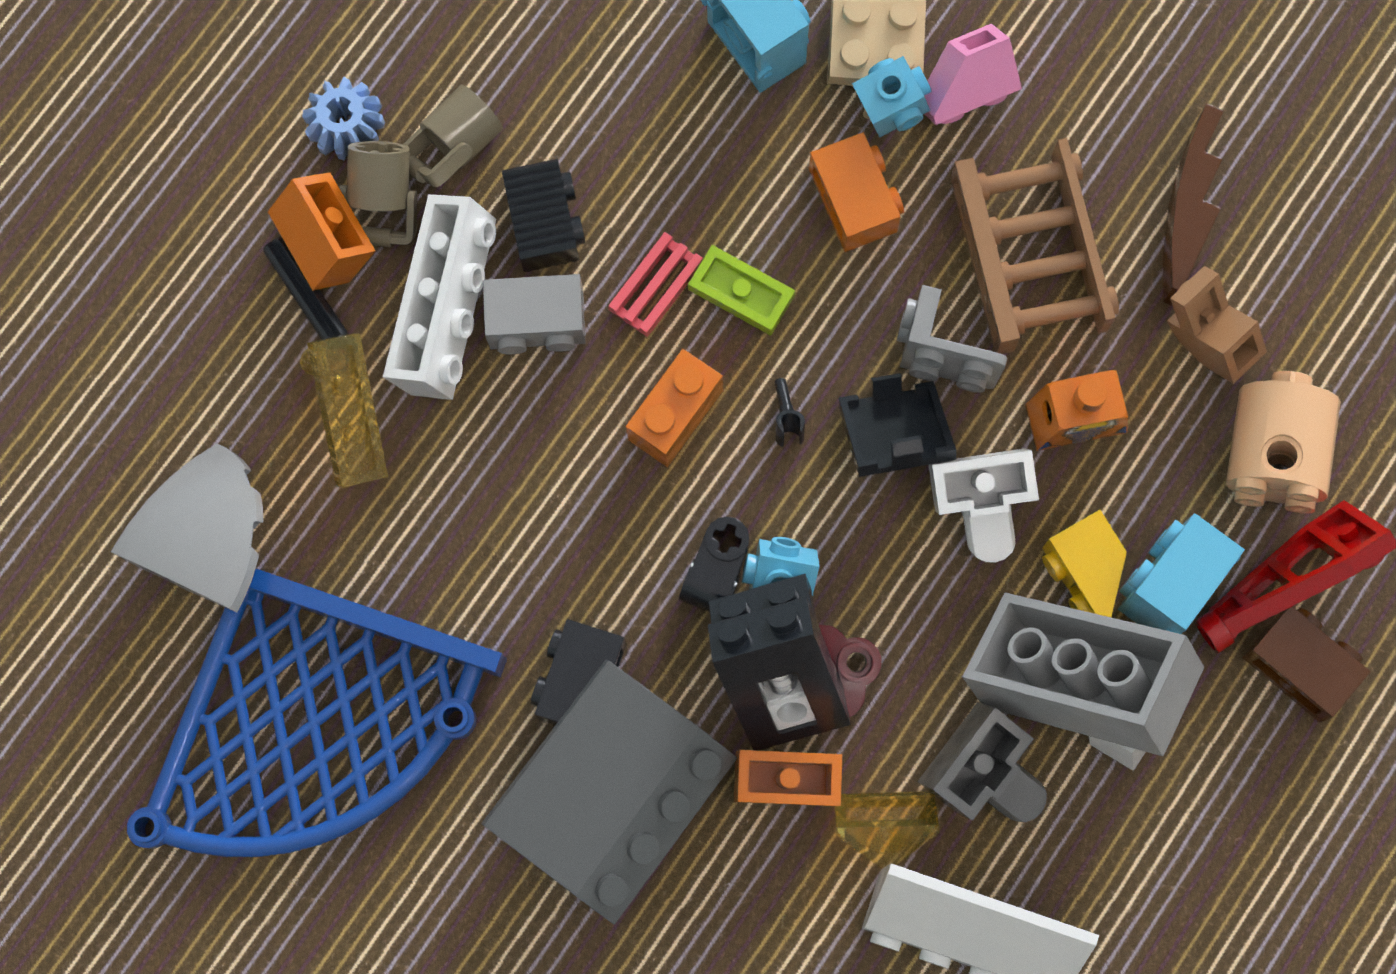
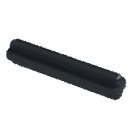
M277 237L267 243L263 248L264 254L333 358L337 361H342L351 356L357 350V345L321 291H312L283 238Z

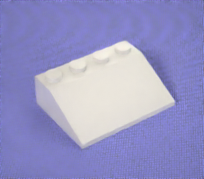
M892 863L880 870L862 929L873 932L870 942L899 952L901 944L904 943L921 949L920 960L946 969L949 968L950 962L953 960L970 966L969 974H1079L1096 947L1099 938L1097 934Z

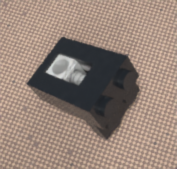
M806 573L709 601L711 624H708L712 662L753 750H762L851 725L844 687L817 623L812 590Z

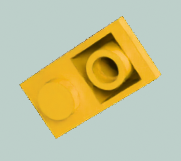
M1098 510L1049 538L1043 546L1046 555L1042 557V560L1050 576L1056 582L1062 580L1072 596L1068 599L1070 608L1112 617L1127 551L1102 511Z

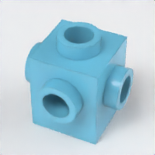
M904 56L896 60L889 58L878 62L868 71L869 75L852 83L879 137L895 129L904 131L914 127L921 122L923 114L930 111L925 95L932 92L930 85L920 66L911 70Z
M773 537L771 541L759 539L756 555L747 553L742 583L749 584V589H753L806 573L813 596L819 571L818 552L814 549L801 547L799 542L786 537Z

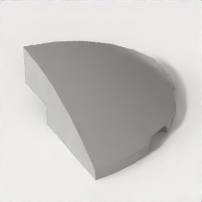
M219 444L212 446L194 457L170 476L148 498L128 523L111 553L145 571L168 580L180 588L238 613L251 584L259 559V554L251 547L253 529L258 524L263 523L261 494L250 486L247 477L251 469L243 459L231 450Z

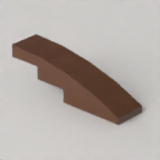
M1206 103L1199 115L1183 153L1168 207L1163 247V302L1171 306L1170 298L1187 281L1221 209L1203 201L1222 161L1221 158L1205 152L1224 110Z

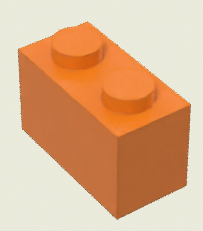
M864 132L810 152L809 171L844 252L897 233L900 215L904 213V206L897 189L894 186L888 188L882 173L886 171V167L878 146L873 145L870 147Z
M330 172L292 179L268 210V214L312 291L350 283L376 252Z
M682 349L625 426L628 441L668 467L723 392V375Z
M756 750L736 751L734 802L841 806L842 754Z

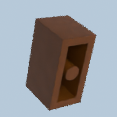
M1292 606L1276 615L1244 653L1242 658L1321 723L1336 715L1371 671L1361 664L1363 658L1353 647L1343 641L1336 643L1321 630L1323 628L1322 623L1312 613L1303 608L1296 610Z

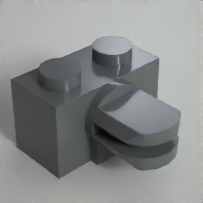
M980 702L976 703L917 781L956 813L972 821L986 802H988L1005 817L1013 821L1028 822L1042 813L1047 799V792L1043 784L1017 763L1034 738L998 709Z

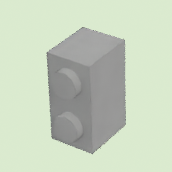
M580 274L483 280L485 337L490 349H498V352L502 354H520L526 352L527 347L546 346V349L549 351L561 352L574 349L575 344H586L584 297Z

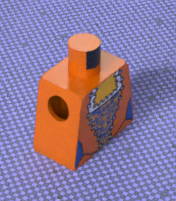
M1116 370L1048 383L1026 403L1036 451L1124 434L1128 431V414ZM1047 410H1051V413H1052V420H1051V422H1050V420H1049Z

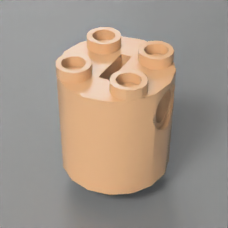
M1294 371L1274 372L1271 380L1244 384L1239 389L1226 479L1227 487L1235 492L1234 502L1244 506L1261 507L1264 506L1265 501L1285 503L1284 508L1295 513L1315 512L1316 503L1327 499L1329 493L1341 404L1337 395L1329 390L1312 385L1313 379L1311 376ZM1282 464L1288 467V469L1279 470L1271 465Z

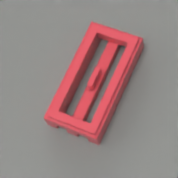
M664 232L608 305L609 311L648 337L688 285L703 257L697 253L692 254L688 251L687 246L681 242L678 244L671 235ZM667 250L672 254L629 310H626L624 308ZM681 260L687 263L644 321L639 319L640 313Z

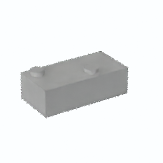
M1004 593L962 678L981 703L995 707L1000 712L1164 756L1204 666L1186 635Z

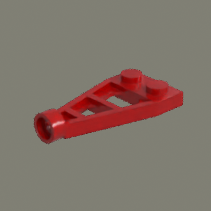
M1343 500L1301 528L1210 608V611L1196 619L1194 623L1211 649L1216 654H1219L1235 643L1234 640L1240 632L1358 574L1362 570L1378 565L1386 554L1396 548V540L1389 529ZM1320 548L1333 557L1329 563L1305 575L1297 576L1291 571V568L1301 558L1314 549ZM1277 580L1283 585L1255 599L1274 581Z

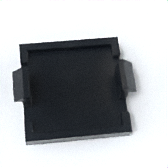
M901 373L870 378L872 397L859 399L858 394L839 397V409L859 477L956 460V447L934 381L915 384L914 390L902 391Z

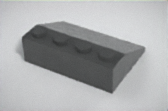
M605 659L481 824L615 925L736 761L737 757L692 721L611 661Z

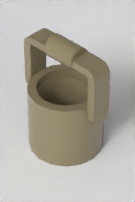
M461 84L420 123V128L403 144L410 147L409 175L418 182H427L433 187L441 186L459 168H464L503 130L501 122L478 95ZM431 142L445 156L432 169L417 158Z
M361 141L348 145L347 185H340L339 188L349 206L368 211H396L407 208L406 232L393 231V229L363 227L373 246L391 248L392 244L407 245L411 243L417 233V191L409 190L410 147L403 144L386 141Z

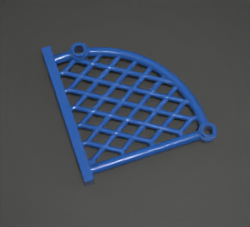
M255 569L251 584L238 613L227 608L223 610L147 807L135 811L128 820V837L132 843L142 848L154 849L166 844L194 853L222 857H263L286 854L318 846L348 834L375 819L401 800L427 775L453 740L466 738L473 732L477 717L471 704L482 674L485 672L501 678L507 658L500 652ZM264 596L290 605L288 612L266 628L262 607ZM249 605L252 609L257 636L233 655H230L228 653L245 609ZM300 609L326 617L325 624L303 641L298 616ZM337 622L364 630L362 637L340 654L335 630ZM289 625L294 649L273 664L269 640ZM374 634L401 643L399 650L378 667L372 642ZM326 637L330 662L310 677L306 652ZM411 647L438 656L436 663L416 679H414L409 655ZM259 648L263 673L243 688L239 663ZM363 650L367 675L347 690L343 665ZM449 660L464 665L454 695H452L446 667ZM296 661L301 685L280 701L276 676ZM400 663L405 688L385 703L380 678ZM224 664L228 665L234 696L207 715L205 712ZM333 674L338 698L317 713L313 689ZM437 676L442 701L422 716L417 691ZM266 684L271 709L250 724L246 699ZM370 687L375 711L355 726L350 702ZM303 697L308 722L287 737L283 712ZM408 700L412 725L392 740L387 715ZM236 708L240 733L220 748L216 723ZM340 710L345 735L325 750L320 725ZM461 711L463 714L462 722L456 727H450L448 718L451 713ZM273 721L277 746L257 761L253 736ZM434 721L437 729L427 742L425 728ZM378 723L382 748L362 763L357 739ZM202 724L205 726L210 757L184 776L182 775L184 766ZM310 734L315 759L294 774L290 749ZM415 736L418 754L399 773L395 751ZM243 745L247 770L227 785L223 760ZM348 747L352 772L332 787L327 763ZM280 758L285 782L264 798L260 773ZM385 760L389 784L369 798L365 775ZM213 769L217 793L199 808H196L192 784ZM317 771L322 796L302 811L297 786ZM250 782L254 807L234 822L229 797ZM355 784L359 805L338 816L335 799ZM177 785L181 786L187 817L184 828L172 825L171 819L166 813ZM287 795L292 820L271 835L267 810ZM218 806L220 807L223 832L219 835L194 831L201 819ZM325 808L327 821L305 828L304 824ZM257 819L259 837H234ZM152 820L154 830L151 835L147 836L145 826Z

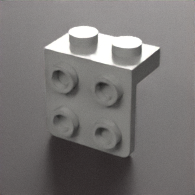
M922 285L917 300L908 298L896 341L905 343L900 367L909 369L911 376L922 380L935 381L938 377L957 381L956 385L959 388L970 392H984L985 388L993 389L1005 369L1007 356L932 337L931 332L942 289Z

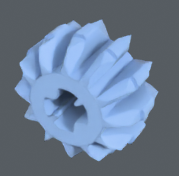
M343 77L339 88H333L330 82L324 80L323 89L325 93L323 95L309 93L308 99L313 107L303 110L302 117L305 123L309 124L305 132L310 141L318 142L317 147L322 154L326 156L335 150L338 159L344 161L348 155L349 144L361 141H379L375 130L384 128L385 125L383 116L378 113L382 105L377 96H369L368 86L363 84V82L352 88L350 80ZM347 115H351V116H352V117H351L348 121H346V122H344L343 119L340 118V117L344 116V119L347 120Z

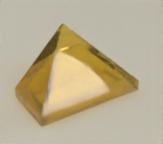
M931 792L841 794V806H834L837 836L882 869L891 863L894 865L899 864L939 833L935 795Z

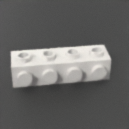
M428 194L383 373V378L412 396L453 400L456 384L462 377V359L467 339L474 327L473 314L478 293L482 290L483 280H485L484 269L489 248L493 245L496 237V218L471 197Z

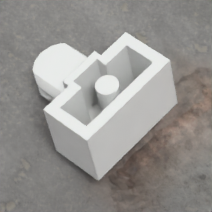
M1026 448L957 458L953 461L928 465L935 511L939 515L962 512L967 545L976 558L985 562L995 563L1006 559L1013 552L1016 544L1011 504L1039 500L1032 450Z

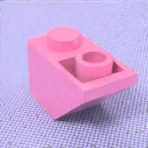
M989 24L948 41L928 79L932 92L925 95L930 111L924 115L935 125L953 123L960 120L966 112L983 105H996L1004 101L1007 95L1021 90L1022 87L1010 38L993 24Z

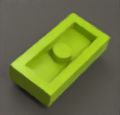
M711 245L688 283L689 291L770 336L795 297L794 289L714 245Z

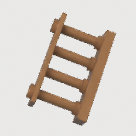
M1067 138L1057 141L1051 156L1052 163L986 176L984 172H977L974 158L955 161L950 179L994 352L1001 354L1014 352L1020 340V335H1024L1025 329L1090 315L1094 317L1098 334L1108 332L1115 320V315L1119 314L1118 297L1113 286L1107 287L1079 181L1083 179L1081 160L1078 153L1071 154ZM1055 181L1058 182L1064 207L1003 220H997L995 216L989 217L985 201L990 199V195ZM1069 225L1076 251L1009 265L1007 261H1000L996 245L1001 244V239ZM1081 270L1088 296L1020 310L1019 306L1012 307L1008 290L1013 289V284Z

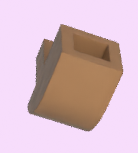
M1204 266L1190 280L1184 282L1170 298L1175 314L1167 322L1176 338L1201 364L1234 384L1267 353L1258 321L1228 304L1220 276L1217 272Z

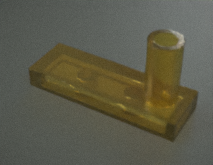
M350 333L308 342V349L302 353L300 363L302 369L307 374L314 376L336 487L345 488L388 477L360 333Z

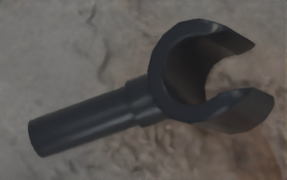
M776 379L775 387L780 413L776 417L775 441L779 446L783 447L784 433L793 432L799 436V443L803 444L805 418L799 411H795L793 405H791L786 379Z

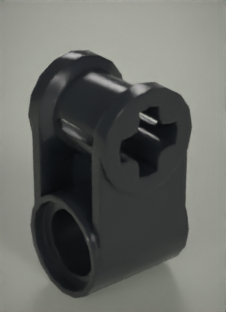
M726 516L716 519L709 525L696 559H693L678 600L710 612L709 601L735 593L740 579L739 573L749 545L748 529L741 521ZM727 531L735 533L734 542L740 545L739 548L730 547L727 553L720 552L719 542L714 539L715 536L724 537Z

